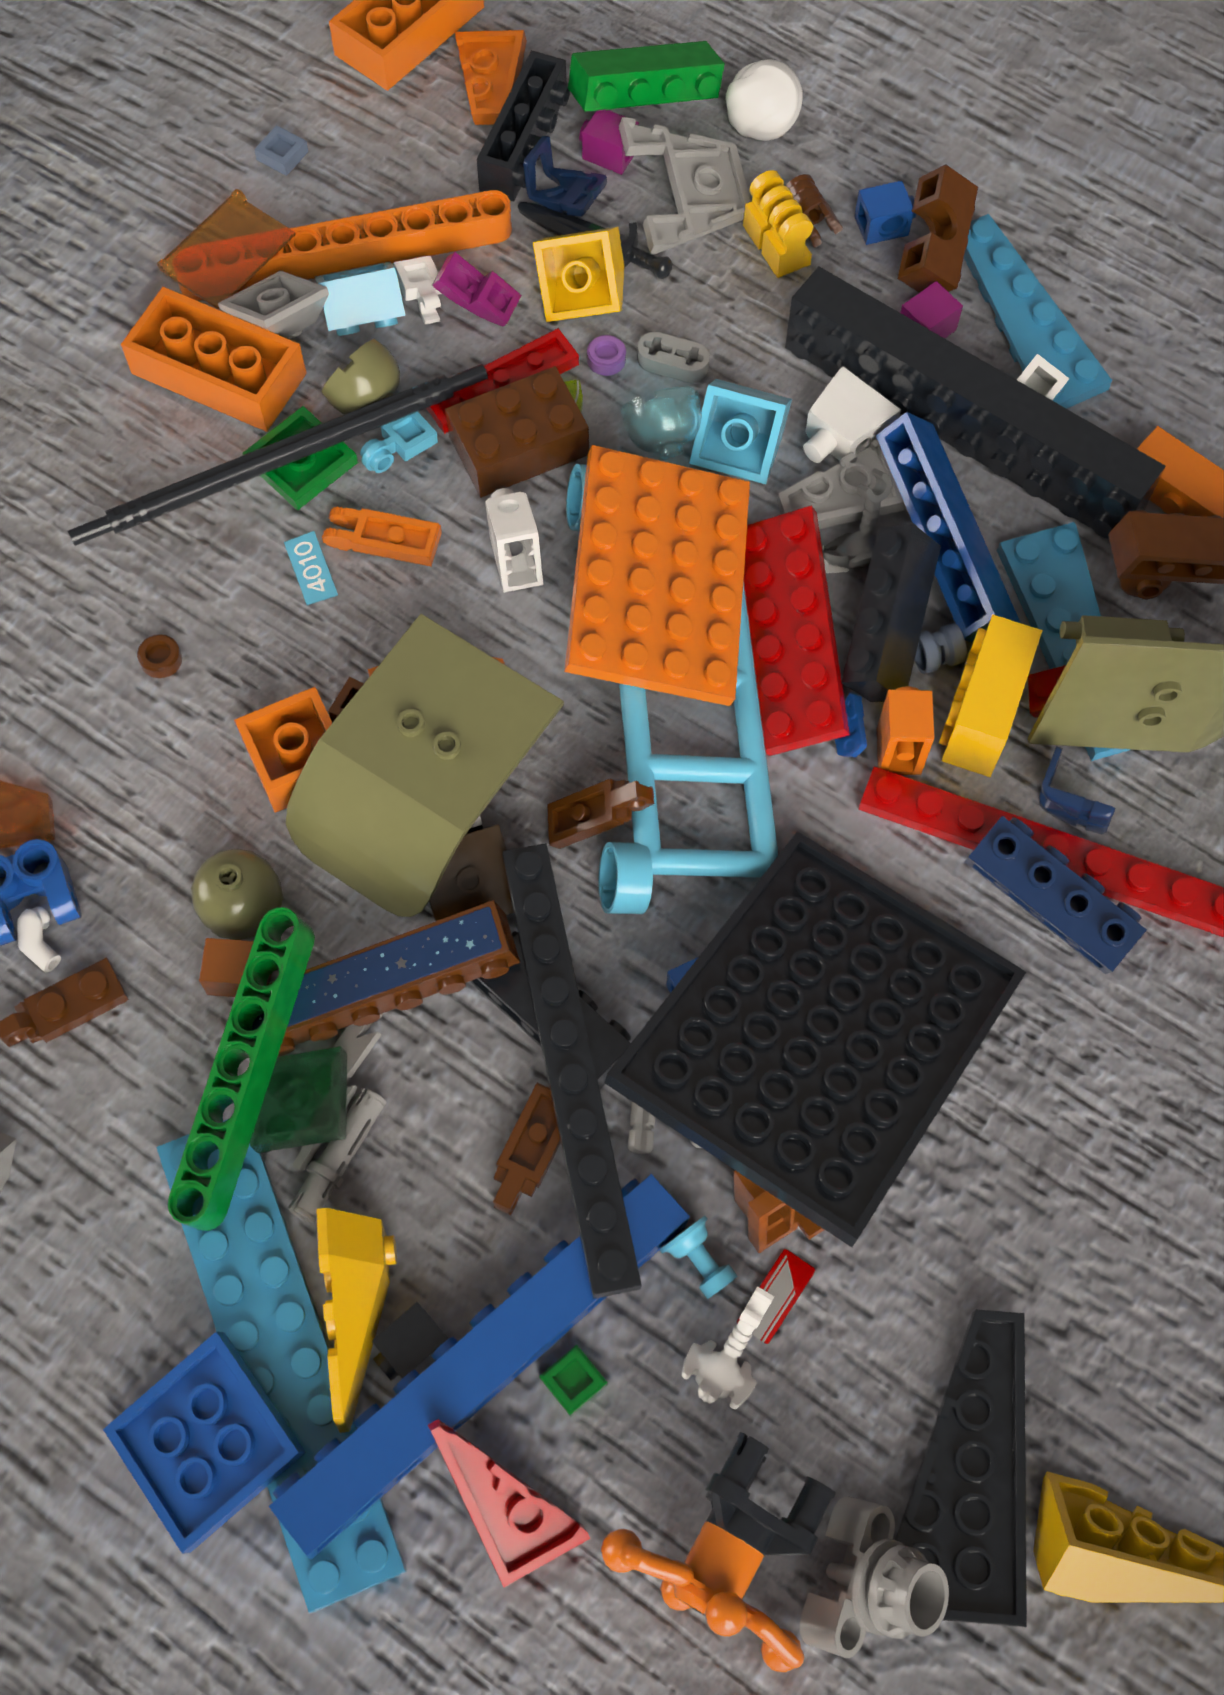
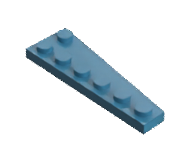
M987 214L972 220L964 259L973 278L978 282V288L985 302L990 303L996 315L995 323L999 331L1004 332L1010 344L1009 352L1014 362L1018 361L1022 371H1024L1033 358L1039 354L1067 376L1069 380L1052 400L1066 409L1108 391L1112 379L992 217Z
M1075 522L1002 541L997 548V553L1030 626L1043 630L1038 644L1050 669L1067 665L1076 648L1075 639L1060 638L1061 622H1079L1082 615L1101 616ZM1085 747L1091 761L1131 750Z

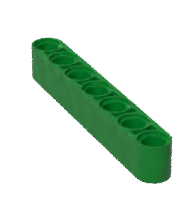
M277 907L268 911L259 924L169 1194L168 1209L173 1219L198 1230L209 1231L217 1228L227 1215L314 946L315 935L313 929L296 913L286 907ZM294 926L291 936L281 941L283 932L287 928ZM279 969L276 981L267 986L269 975ZM264 1013L262 1025L252 1031L254 1020ZM249 1058V1067L242 1075L238 1076L239 1065ZM234 1103L235 1107L232 1116L223 1122L225 1109ZM219 1149L218 1161L212 1168L208 1169V1158L212 1152ZM203 1195V1207L197 1215L193 1216V1204L196 1199Z

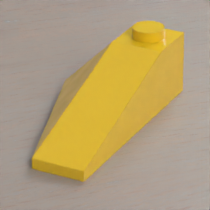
M318 1208L316 1213L320 1273L324 1274L327 1293L332 1292V1299L326 1300L325 1304H323L329 1340H334V1348H329L327 1354L332 1415L339 1432L345 1433L351 1430L373 1347L372 1340L376 1336L390 1284L389 1265L397 1264V1250L394 1235H386L381 1219L331 1208Z
M1046 1472L1042 1481L1033 1548L1040 1579L1045 1591L1088 1602H1224V1547L1187 1529H1182L1176 1534L1163 1528L1152 1520V1512L1138 1505L1133 1512L1108 1501L1109 1491L1097 1485Z

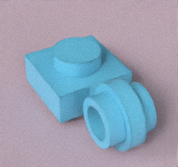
M419 412L381 426L382 437L385 440H369L362 447L360 455L362 457V464L369 471L382 473L392 465L394 461L392 453L397 452L406 462L438 443L437 432Z

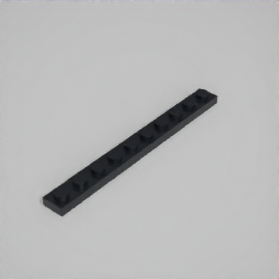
M547 843L502 851L503 862L592 1298L596 1299L640 1290L642 1287Z

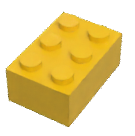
M993 614L987 630L978 628L963 669L961 680L955 692L948 718L938 744L946 746L942 762L991 777L1008 739L1043 630Z

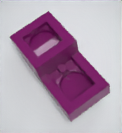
M455 251L446 258L432 284L435 289L464 309L502 327L508 323L522 296L495 272L491 271L484 276Z

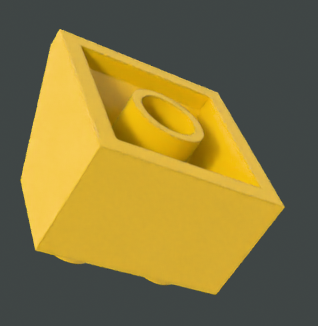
M619 227L548 237L533 242L546 322L622 311L624 260Z

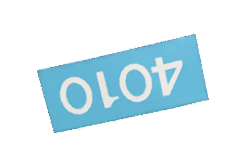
M312 531L284 542L306 604L310 605L338 596L315 532Z

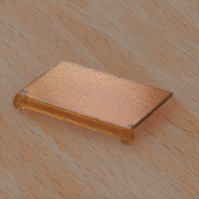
M235 189L231 196L164 259L159 260L157 266L165 275L219 310V302L233 296L296 234L293 230L247 202L244 193L239 189Z

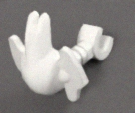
M758 1286L739 1318L740 1321L734 1326L732 1333H730L728 1340L725 1342L724 1350L720 1352L713 1351L717 1344L712 1340L702 1345L693 1343L684 1360L682 1377L687 1380L691 1375L696 1376L695 1380L699 1385L698 1396L703 1402L706 1401L710 1404L717 1401L718 1398H727L729 1396L731 1398L730 1407L737 1409L749 1398L757 1385V1381L751 1376L750 1363L744 1361L740 1368L737 1364V1357L743 1353V1349H745L752 1337L753 1330L757 1329L775 1297Z

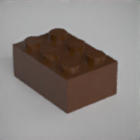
M556 366L445 408L449 438L480 498L492 494L498 489L510 487L586 457L590 450L589 427Z

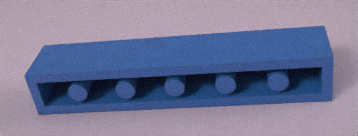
M908 412L904 413L879 432L876 438L913 524L941 545L935 576L953 619L961 629L964 640L973 643L978 628L987 630L992 614L1021 623L934 425Z

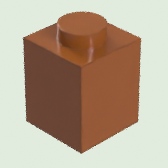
M205 939L199 982L207 995L236 996L254 941ZM272 973L267 979V984L271 981Z

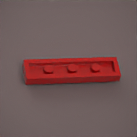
M557 328L484 365L488 379L454 392L453 398L426 409L442 432L446 434L448 433L445 408L554 366L562 374L579 365V354L560 329Z

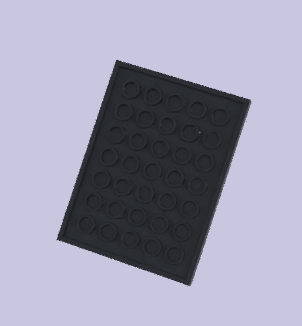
M797 831L610 1069L604 1083L853 1248L1023 979L1026 971Z

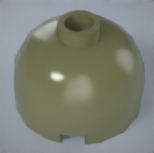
M374 338L351 354L349 358L352 361L343 370L338 367L322 389V394L327 398L328 402L343 415L392 396L400 384V370L397 360L384 344H381Z
M237 848L220 851L205 860L195 873L191 886L194 910L204 926L209 928L218 937L232 940L256 936L263 916L268 911L281 907L283 901L281 882L269 862L253 851Z

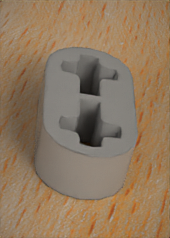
M650 332L640 338L637 347L638 363L648 372L689 383L699 382L708 374L710 354L708 349L700 343L661 332ZM654 349L661 350L658 351L655 356L649 354L652 353ZM691 359L697 360L693 366H689L686 363H689Z

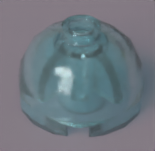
M690 386L654 391L655 398L643 403L642 396H639L623 405L620 410L630 440L637 448L645 452L660 453L661 459L673 458L683 454V446L691 443L700 430L702 407L698 391H694V388Z

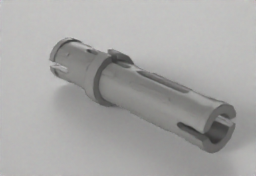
M363 1087L360 1089L353 1101L354 1103L342 1119L317 1162L312 1161L307 1169L309 1175L287 1208L292 1214L305 1222L314 1224L317 1218L316 1209L322 1208L333 1190L341 1187L344 1182L342 1176L348 1164L366 1138L376 1118L387 1104L384 1098L369 1089L366 1090Z

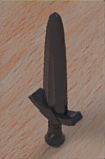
M520 202L518 204V210L522 215L558 236L605 229L602 226L564 212H557L536 203ZM636 222L629 223V236L620 234L624 268L631 262L652 271L658 279L668 277L672 270L671 259L668 256L657 257L637 248Z

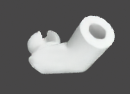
M36 906L32 909H25L17 919L18 947L41 970L48 973L58 966L61 956L43 941V930L49 927L51 918L46 909Z

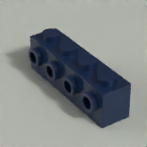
M1001 816L968 856L965 863L1104 974L1113 972L1146 932L1147 929L1139 924V921L1142 919L1141 916L1125 903L1119 902L1116 906L1102 895L1105 888L1090 875L1084 873L1080 877L1067 867L1070 862L1069 859L1059 850L1050 845L1044 849L1031 839L1034 832L1022 821L1015 817L1009 821L1004 816Z

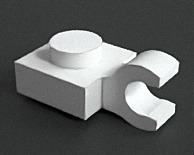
M431 256L394 262L399 287L405 301L417 299L424 324L440 322L436 308L441 306L438 295L442 293L432 286L438 271Z

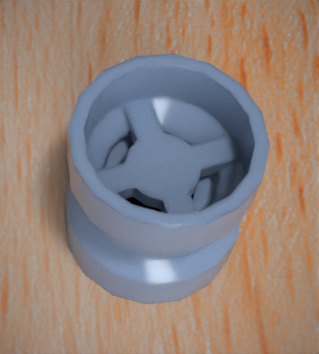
M951 623L941 626L938 632L930 633L927 630L921 632L915 656L916 665L921 673L927 674L937 671L940 665L943 664L955 666L966 662V643L957 624Z

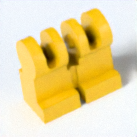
M775 170L763 172L750 185L749 191L753 198L752 202L745 204L743 227L758 250L762 249L761 254L776 277L780 278L811 265L812 254L805 245V242L812 233L813 224L808 216L802 213V207L793 199V194L789 188L784 186V181L779 173Z

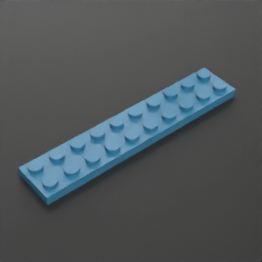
M253 1132L224 1221L217 1228L209 1231L198 1230L182 1224V1228L216 1331L225 1332L306 1451L301 1458L267 1486L272 1502H274L276 1498L273 1492L283 1481L296 1472L300 1477H303L317 1464L313 1458L319 1450L334 1438H338L342 1443L357 1428L353 1424V1418L350 1432L340 1433L333 1421L327 1358L329 1346ZM189 1134L156 1147L170 1191ZM219 1149L212 1152L208 1158V1169L212 1168L218 1161ZM203 1195L196 1199L193 1204V1216L197 1215L203 1207ZM382 1498L312 1560L306 1556L279 1521L309 1613H314L407 1572Z

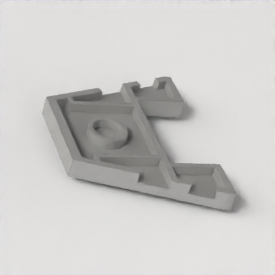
M622 117L619 131L625 155H663L678 214L646 216L643 228L650 254L660 253L743 220L745 204L751 202L736 144L690 133L687 138L669 133L668 127L654 124L653 129L635 125L636 119Z

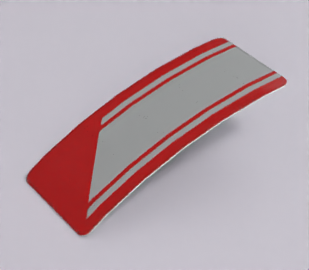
M787 1249L782 1251L759 1286L775 1296L757 1329H754L752 1332L753 1336L765 1344L770 1343L815 1273L814 1267Z

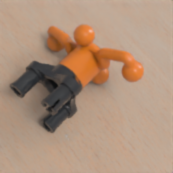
M739 1432L738 1439L720 1474L714 1472L705 1489L708 1491L706 1498L711 1501L712 1510L684 1563L643 1549L638 1536L628 1529H618L610 1532L603 1540L601 1552L603 1561L612 1571L626 1573L631 1570H637L662 1579L660 1590L664 1602L671 1609L684 1611L692 1608L706 1616L707 1624L715 1634L730 1637L738 1634L743 1627L748 1628L763 1641L761 1653L766 1665L773 1671L787 1672L803 1664L804 1652L801 1649L800 1641L791 1631L781 1629L765 1613L744 1602L743 1598L764 1556L811 1554L818 1540L815 1532L836 1492L823 1483L807 1476L805 1484L788 1517H781V1519L775 1517L749 1499L750 1493L748 1492L762 1464L766 1461L764 1455L767 1454L769 1448L753 1437L749 1436L748 1438L745 1433Z

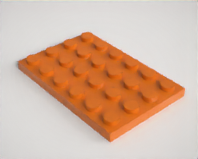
M596 445L591 446L587 458L564 672L731 706L736 698L749 481Z

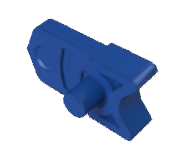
M849 693L845 700L850 735L835 739L838 755L857 757L867 747L863 720L864 710L862 697Z

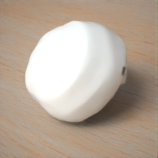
M773 59L761 60L743 67L736 74L726 92L725 100L729 122L744 137L769 141L783 136L797 120L803 101L802 87L792 68Z

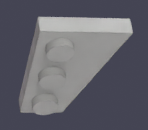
M877 438L871 441L868 448L857 454L851 452L841 458L840 463L825 472L818 471L778 493L777 500L781 514L812 505L817 512L819 529L859 521L864 515L865 498L859 495L857 486L861 483L872 490L876 485V477L873 475L872 470L876 468L888 474L892 480V488L889 495L881 501L879 516L904 511L906 506Z

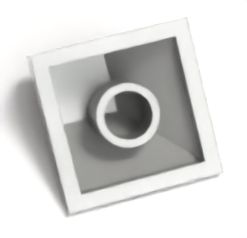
M279 271L218 304L220 311L284 338L291 339L299 336L304 328L317 321L329 296V292L326 286Z

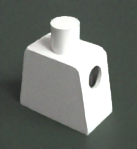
M842 367L808 413L805 432L810 439L803 445V450L806 456L815 463H820L829 454L839 461L851 452L857 454L868 448L879 432L899 418L901 409L845 367Z
M508 488L498 489L491 495V498L485 501L491 544L503 593L543 585L538 530L527 494L524 492L514 493L513 490ZM519 541L523 546V551L519 555L512 556L509 543Z

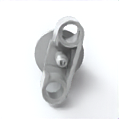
M850 1496L842 1497L835 1504L825 1536L835 1539L839 1543L846 1544L848 1547L843 1563L832 1562L826 1568L828 1578L837 1582L833 1599L831 1600L808 1592L800 1619V1634L802 1640L807 1645L843 1658H851L860 1650L866 1631L875 1635H885L897 1639H902L911 1634L925 1637L932 1634L941 1624L949 1600L947 1577L940 1566L928 1562L919 1550L893 1540L895 1521L892 1511L887 1506Z

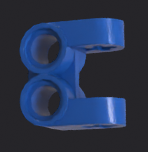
M40 839L29 840L22 844L15 854L8 857L0 855V878L6 877L0 886V946L17 940L10 910L17 907L26 896L32 894L46 896L52 914L59 925L82 917L68 867L52 844ZM49 863L44 871L33 874L38 865Z

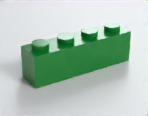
M707 41L572 53L568 89L584 112L719 98L725 63Z

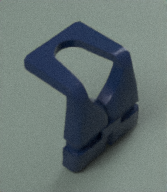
M542 136L523 162L526 191L529 199L560 213L567 211V214L571 216L583 217L607 184V177L604 174L592 172L588 174L584 173V171L553 167L549 136ZM539 155L545 175L557 183L558 187L536 190L535 166Z
M1056 746L1042 782L1039 805L1052 816L1076 827V824L1086 827V831L1101 835L1106 833L1116 808L1050 787L1063 749Z

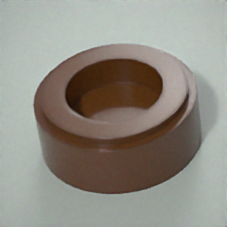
M159 634L148 637L140 644L137 651V658L143 671L153 678H166L173 675L182 663V653L177 642L167 635Z

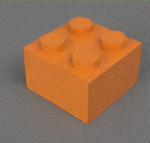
M316 687L234 719L245 748L275 813L287 808L296 782L318 740L332 724Z

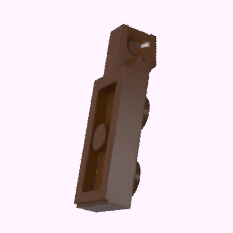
M607 779L547 804L549 846L561 849L623 825L624 822L632 819L631 811H641L654 804L653 787L639 784V781L630 783L626 780L615 781Z
M106 957L25 998L24 1002L14 1006L17 1013H13L0 1021V1038L7 1047H11L29 1038L31 1043L44 1040L47 1043L127 1002L129 999L111 962Z
M538 1082L496 1163L497 1171L493 1177L494 1180L502 1183L493 1200L494 1208L510 1216L517 1206L522 1193L532 1197L536 1188L540 1187L561 1144L550 1088Z

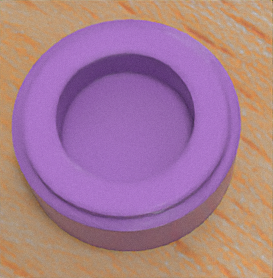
M603 335L593 339L587 348V363L590 369L603 376H610L620 372L626 363L624 343L610 335Z

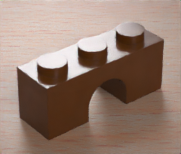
M947 164L920 177L915 194L912 212L926 222L930 233L905 244L897 279L919 293L936 281L950 292L958 288V283L961 279V269L965 249L968 245L971 220L975 211L978 186Z

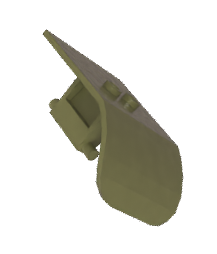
M420 614L321 736L311 752L287 805L286 826L291 839L300 852L314 864L386 911L402 917H412L421 913L435 893L451 858L467 831L563 707L564 701L428 617Z
M1082 615L1079 622H1061L1060 638L1075 639L1076 648L1028 736L1029 744L1192 752L1224 737V644L1184 642V629L1170 628L1167 620Z

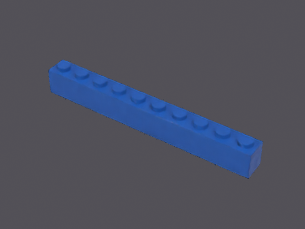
M652 1174L641 1183L634 1178L621 1189L638 1269L686 1227L690 1218ZM580 1236L570 1245L565 1240L558 1243L544 1257L543 1260L547 1263L546 1266L534 1276L529 1272L521 1275L507 1289L510 1295L508 1299L497 1308L492 1304L484 1307L469 1322L473 1328L459 1341L454 1336L446 1340L431 1355L435 1360L432 1365L421 1374L416 1369L408 1373L394 1386L393 1391L396 1393V1396L382 1408L377 1403L370 1406L354 1421L353 1424L357 1428L356 1431L342 1443L338 1438L331 1440L314 1456L313 1459L317 1464L303 1477H300L297 1472L292 1474L274 1490L273 1495L276 1500L268 1507L310 1560L438 1448L428 1424L440 1419L457 1431L608 1297L592 1298Z

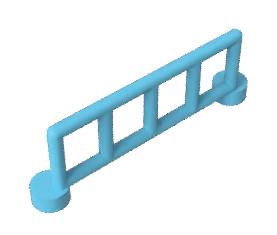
M576 464L573 467L567 489V522L569 528L573 531H580L587 467L584 464ZM743 582L736 698L734 700L740 758L652 754L646 690L619 683L628 781L630 783L639 781V784L653 787L654 804L641 811H631L634 843L607 842L603 848L599 864L598 887L601 906L607 914H644L651 899L653 875L761 878L779 855ZM655 780L744 784L752 851L661 848Z

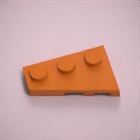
M524 30L454 32L474 124L494 125L521 72L527 43Z

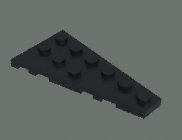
M978 1309L972 1312L895 1538L896 1541L903 1543L905 1546L919 1550L928 1562L940 1566L944 1571L949 1586V1600L942 1621L1027 1627L1025 1313Z

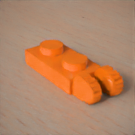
M337 506L333 507V509L331 508L329 514L330 522L337 526L352 529L354 532L326 528L323 532L322 540L323 543L334 549L338 548L344 551L352 549L355 552L432 567L442 529L441 525L435 522L364 508L356 510Z

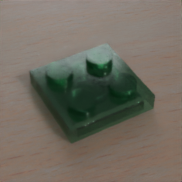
M341 1046L277 1057L250 1141V1147L257 1153L346 1139L347 1053Z

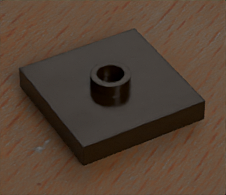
M499 824L467 833L463 837L435 893L429 901L435 922L492 900L500 906L506 915L514 913L502 851L507 849Z

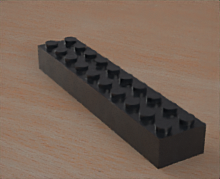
M820 266L817 267L792 297L785 348L790 350L797 358L807 360L832 378L842 367H845L900 408V416L908 412L932 423L939 439L956 448L960 454L971 457L985 465L997 476L1007 478L1024 488L1029 495L1046 501L1059 509L1063 515L1085 524L1103 538L1109 539L1108 534L1129 511L1146 509L1166 467L1164 464Z

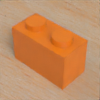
M911 686L888 690L876 728L878 768L898 775L921 776L935 738L932 691L919 690Z

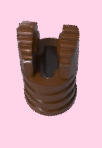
M799 175L787 183L786 186L793 194V199L800 204L802 213L808 216L813 225L818 224L825 218L826 224L835 235L843 230L842 225L819 192L810 175ZM813 227L808 239L812 246L816 248L822 242L820 234Z

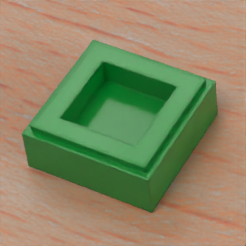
M577 1344L539 1376V1379L570 1417L608 1385V1382Z

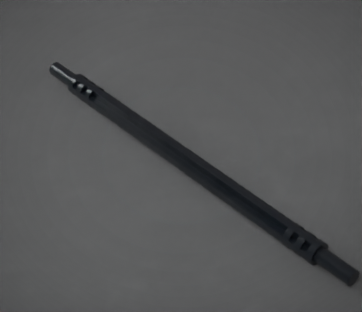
M480 364L450 377L441 375L108 509L105 511V516L68 530L69 536L74 546L113 530L117 534L453 398L454 392L488 379L486 369L483 364Z

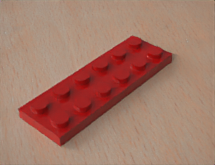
M810 505L747 525L743 582L766 754L772 756L849 736L817 512Z

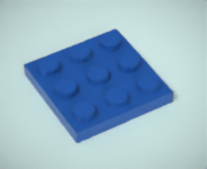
M217 1331L103 1429L182 1554L191 1553L306 1453L225 1332Z

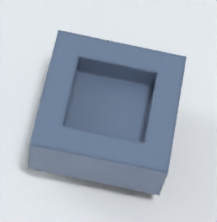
M277 125L254 149L257 161L286 176L309 152L306 140Z

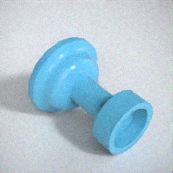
M703 1216L663 1246L660 1252L662 1254L668 1252L675 1258H682L687 1255L704 1278L699 1289L709 1299L738 1276L729 1264L719 1267L702 1244L708 1236L705 1227L708 1218Z

